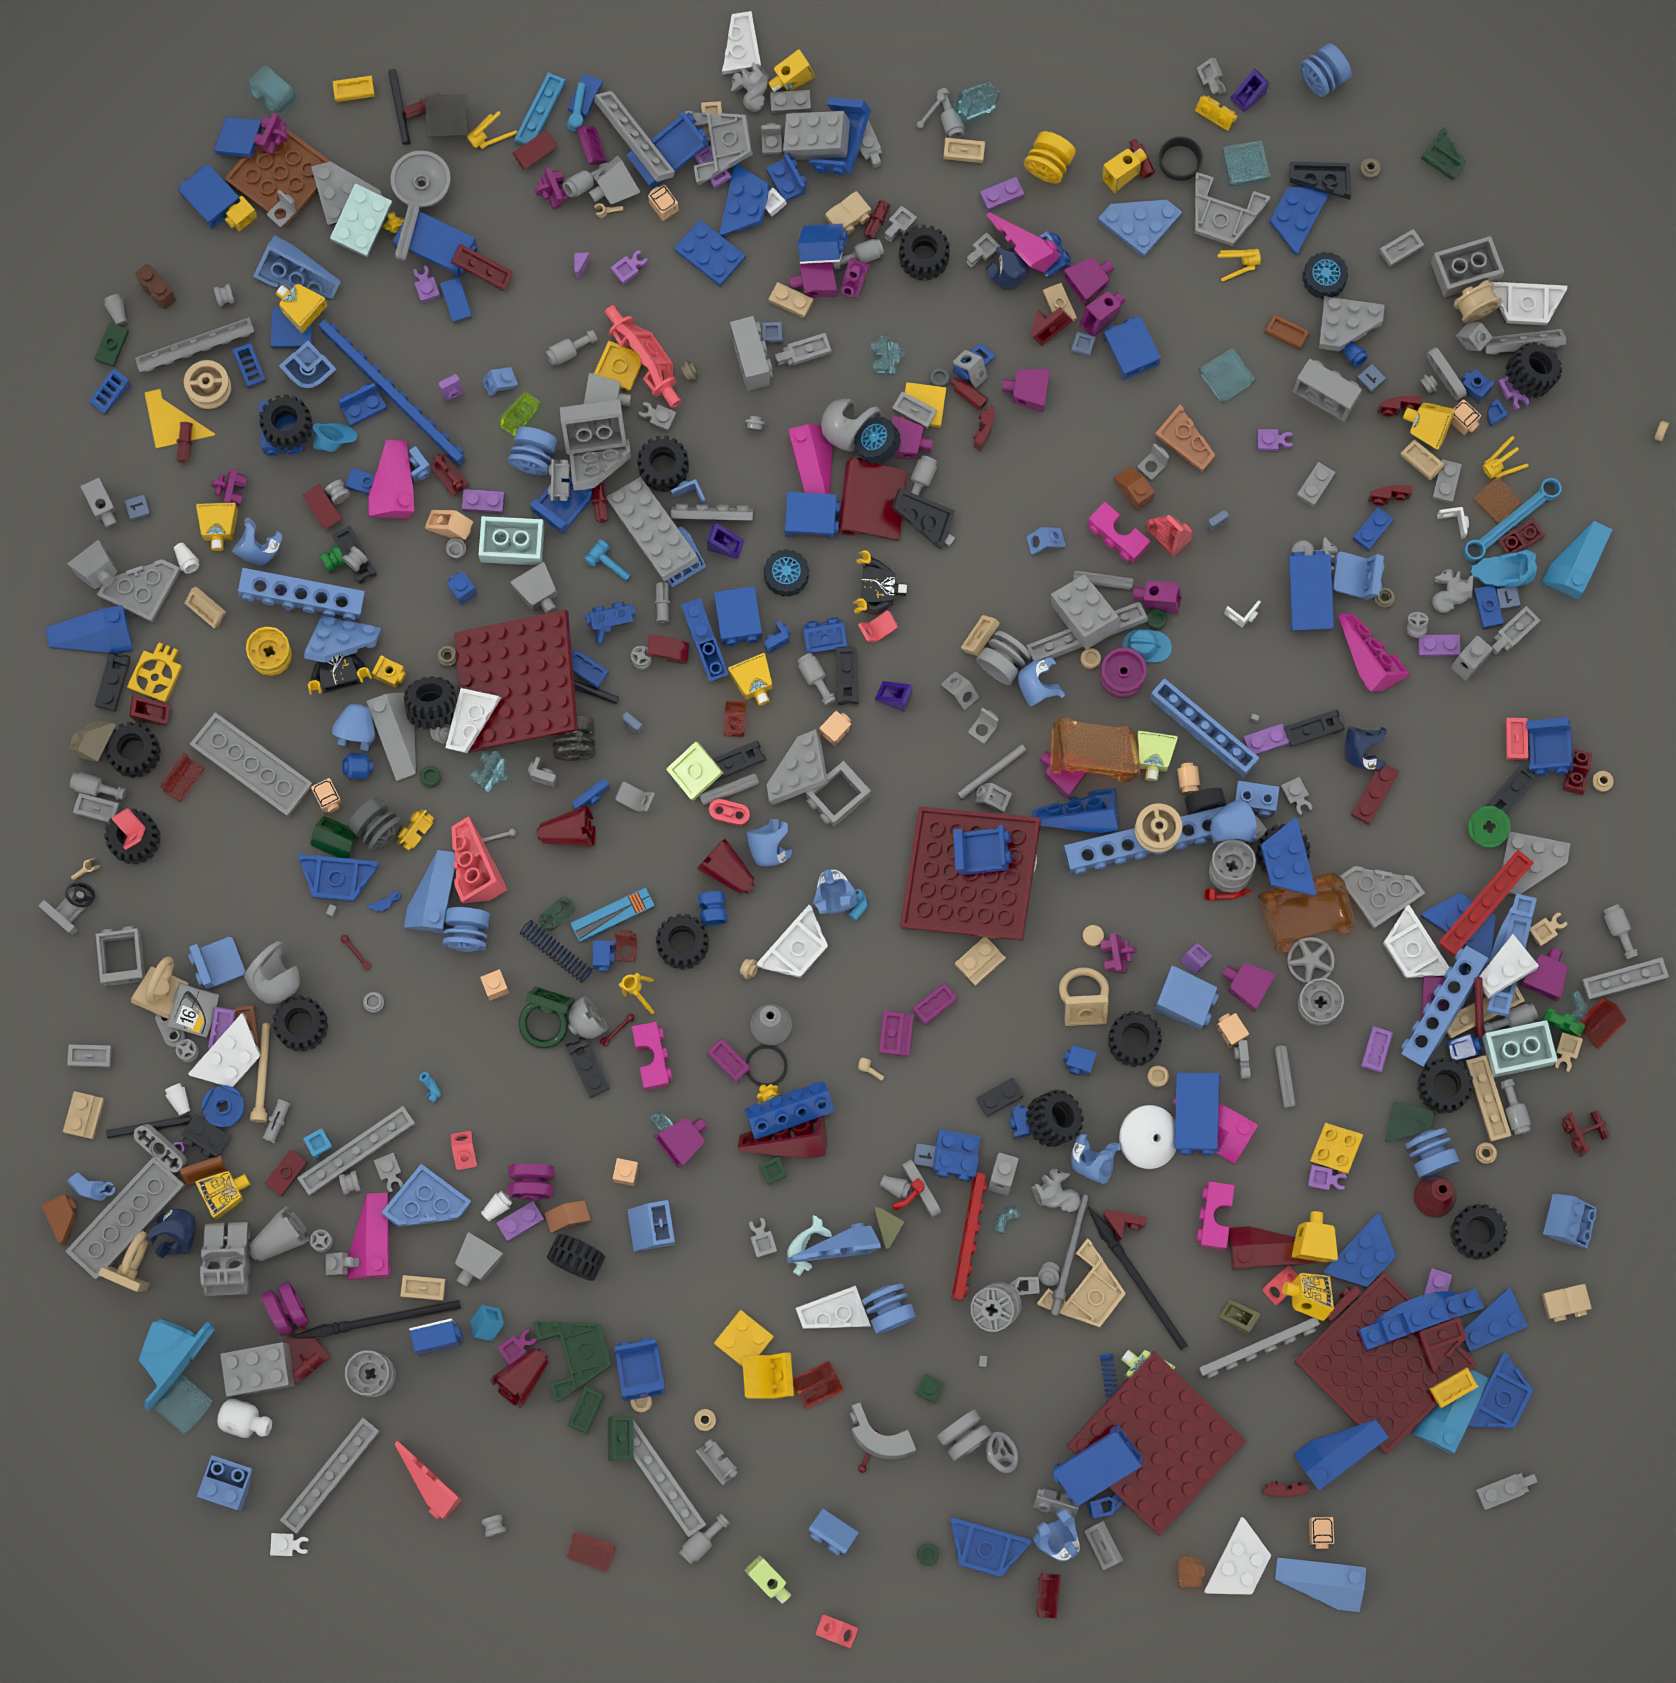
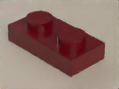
M1356 1286L1352 1289L1347 1287L1339 1295L1342 1299L1337 1304L1333 1302L1334 1310L1325 1320L1330 1323L1361 1291Z

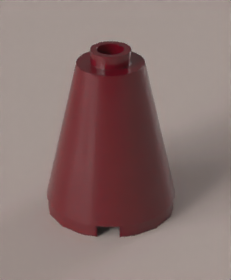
M582 806L540 823L539 828H537L538 840H541L543 844L593 847L596 843V827L592 826L591 820L594 819L589 806Z
M725 838L697 868L701 873L739 894L743 892L748 894L755 886L752 883L755 880Z
M1438 1175L1427 1176L1416 1185L1414 1202L1418 1210L1424 1215L1442 1217L1448 1214L1455 1206L1456 1191L1452 1183L1446 1178Z
M541 1349L530 1350L494 1374L490 1379L493 1386L497 1384L500 1387L497 1390L498 1393L514 1406L519 1404V1408H522L549 1363L547 1360L548 1355Z

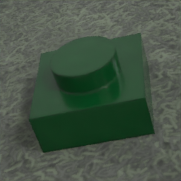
M779 1156L759 1165L768 1185L787 1177Z
M924 1374L915 1394L935 1403L944 1383Z

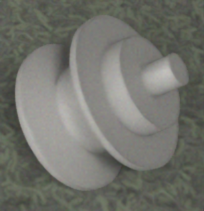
M445 724V727H437L433 730L431 728V738L436 742L447 743L451 725Z
M1047 1262L1042 1265L1039 1271V1280L1044 1285L1054 1286L1059 1281L1061 1269L1057 1264Z

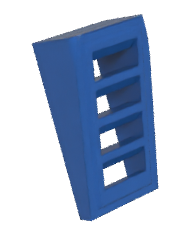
M251 343L232 349L247 388L266 381ZM250 351L251 355L240 359L239 355ZM253 359L254 361L250 364L242 365V362ZM254 366H256L257 368L256 370H253L251 372H245V370ZM259 373L260 377L248 380L249 376Z
M980 343L970 352L981 356L978 353L980 350L988 357L986 359L982 358L986 367L995 358V355ZM966 357L961 362L968 363L972 358ZM956 365L953 366V372L962 380H965L967 383L971 381L965 369Z
M113 369L89 403L103 414H106L131 386L130 381L116 369ZM117 379L121 382V384L118 385L114 381ZM109 387H114L116 391L113 392L111 389H109ZM105 392L111 396L110 399L104 395ZM99 398L106 402L105 406L98 401Z

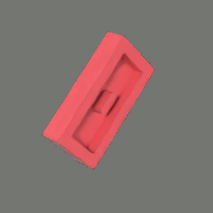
M1506 718V760L1528 759L1527 718Z

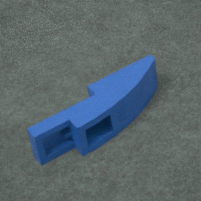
M701 598L681 604L690 634L709 682L729 675Z

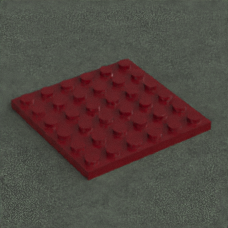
M564 609L455 633L459 693L460 689L463 688L501 697L468 753L578 731L569 613L567 610Z
M919 806L900 927L902 929L1023 941L1041 819L1038 817ZM999 825H1003L1009 830L1011 842L1008 843V851L1010 850L1012 855V863H1009V870L959 875L955 867L953 830L962 829L964 832L996 829L999 828Z
M1384 1272L1294 1362L1357 1426L1377 1420L1389 1436V1438L1378 1445L1387 1455L1437 1405L1430 1388L1464 1368H1468L1471 1371L1477 1363L1458 1345L1454 1352L1439 1365V1368L1432 1371L1418 1331L1381 1346L1365 1350L1358 1330L1372 1325L1373 1322L1389 1310L1412 1299Z
M1152 1351L1066 1446L1076 1455L1108 1435L1111 1428L1118 1424L1143 1460L1140 1468L1109 1486V1488L1145 1524L1160 1536L1246 1440L1155 1351Z

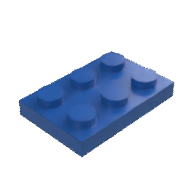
M699 220L674 248L676 253L719 287L746 259L745 254L702 220Z

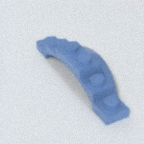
M1516 894L1514 905L1505 917L1495 940L1490 962L1512 934L1526 949L1537 898ZM1517 982L1490 997L1487 1012L1508 1017Z

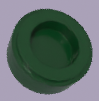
M1153 609L1148 613V622L1146 623L1150 629L1161 630L1165 627L1167 615L1163 610Z
M434 766L425 767L420 773L422 784L429 788L436 787L441 781L440 771Z
M932 1544L922 1545L917 1552L919 1562L925 1566L935 1564L939 1557L938 1549Z

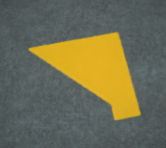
M160 389L145 392L156 448L178 444L176 440L179 439L180 422H190L193 424L191 441L215 435V433L162 399Z

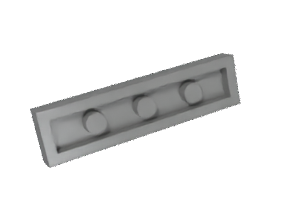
M1562 329L1494 336L1484 346L1486 354L1492 355L1506 351L1517 352L1522 345L1529 342L1531 344L1537 342L1539 345L1542 343L1545 347L1557 348L1560 345H1566V336Z
M676 504V507L671 509V518L753 520V508H749L748 505H738L737 508H729V505H716V508H711L707 504H697L696 507H688V504Z
M1661 957L1589 977L1581 982L1589 1001L1664 980L1669 975Z

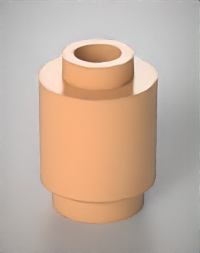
M1193 763L1181 764V768H1178L1177 771L1179 787L1182 789V793L1190 794L1199 791L1198 766H1193Z

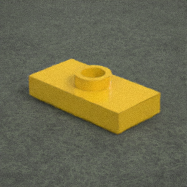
M372 76L333 81L336 102L375 97Z
M1464 1368L1430 1388V1391L1439 1407L1443 1408L1474 1390L1478 1385L1469 1369Z

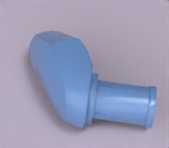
M78 1172L67 1181L79 1196L92 1200H104L115 1192V1187L110 1188V1186L114 1185L113 1183L88 1181Z

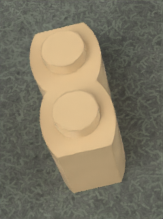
M856 191L831 208L825 214V220L829 224H843L844 231H847L849 235L854 231L856 225L860 223L865 224L871 218V208Z
M1585 1284L1542 1294L1548 1320L1554 1319V1322L1567 1320L1566 1315L1574 1314L1575 1317L1588 1315L1587 1310L1592 1309Z

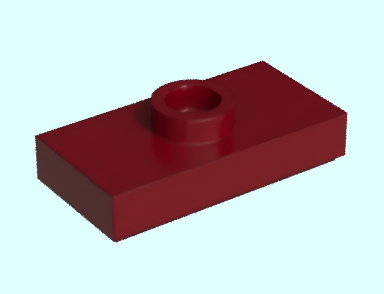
M290 1149L265 1181V1184L280 1196H283L308 1162Z

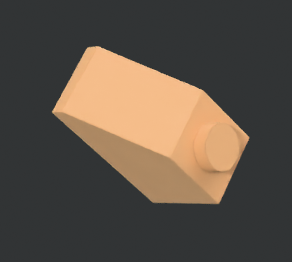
M431 510L424 528L451 539L460 538L466 540L471 532L473 521L456 510Z

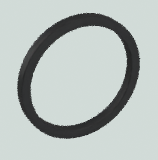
M760 1045L754 1048L748 1054L746 1058V1063L749 1064L751 1056L756 1051L763 1048H770L777 1051L782 1056L784 1060V1071L781 1077L772 1083H761L756 1081L751 1076L749 1071L747 1072V1075L753 1083L759 1086H768L770 1084L774 1086L778 1084L780 1081H782V1079L786 1075L787 1059L784 1053L779 1048L772 1045Z

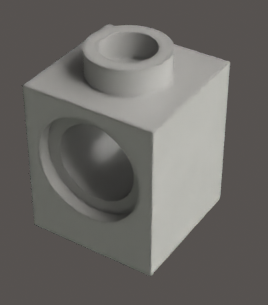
M1468 322L1456 335L1467 351H1481L1493 338L1480 322Z

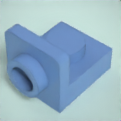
M415 446L409 450L411 455L409 460L415 468L411 472L414 482L424 480L431 472L429 463Z

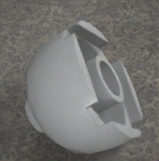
M586 996L580 998L571 1006L568 1015L570 1021L568 1027L574 1035L578 1033L583 1038L593 1039L607 1031L608 1026L604 1017L600 1018L597 1013L599 1009Z

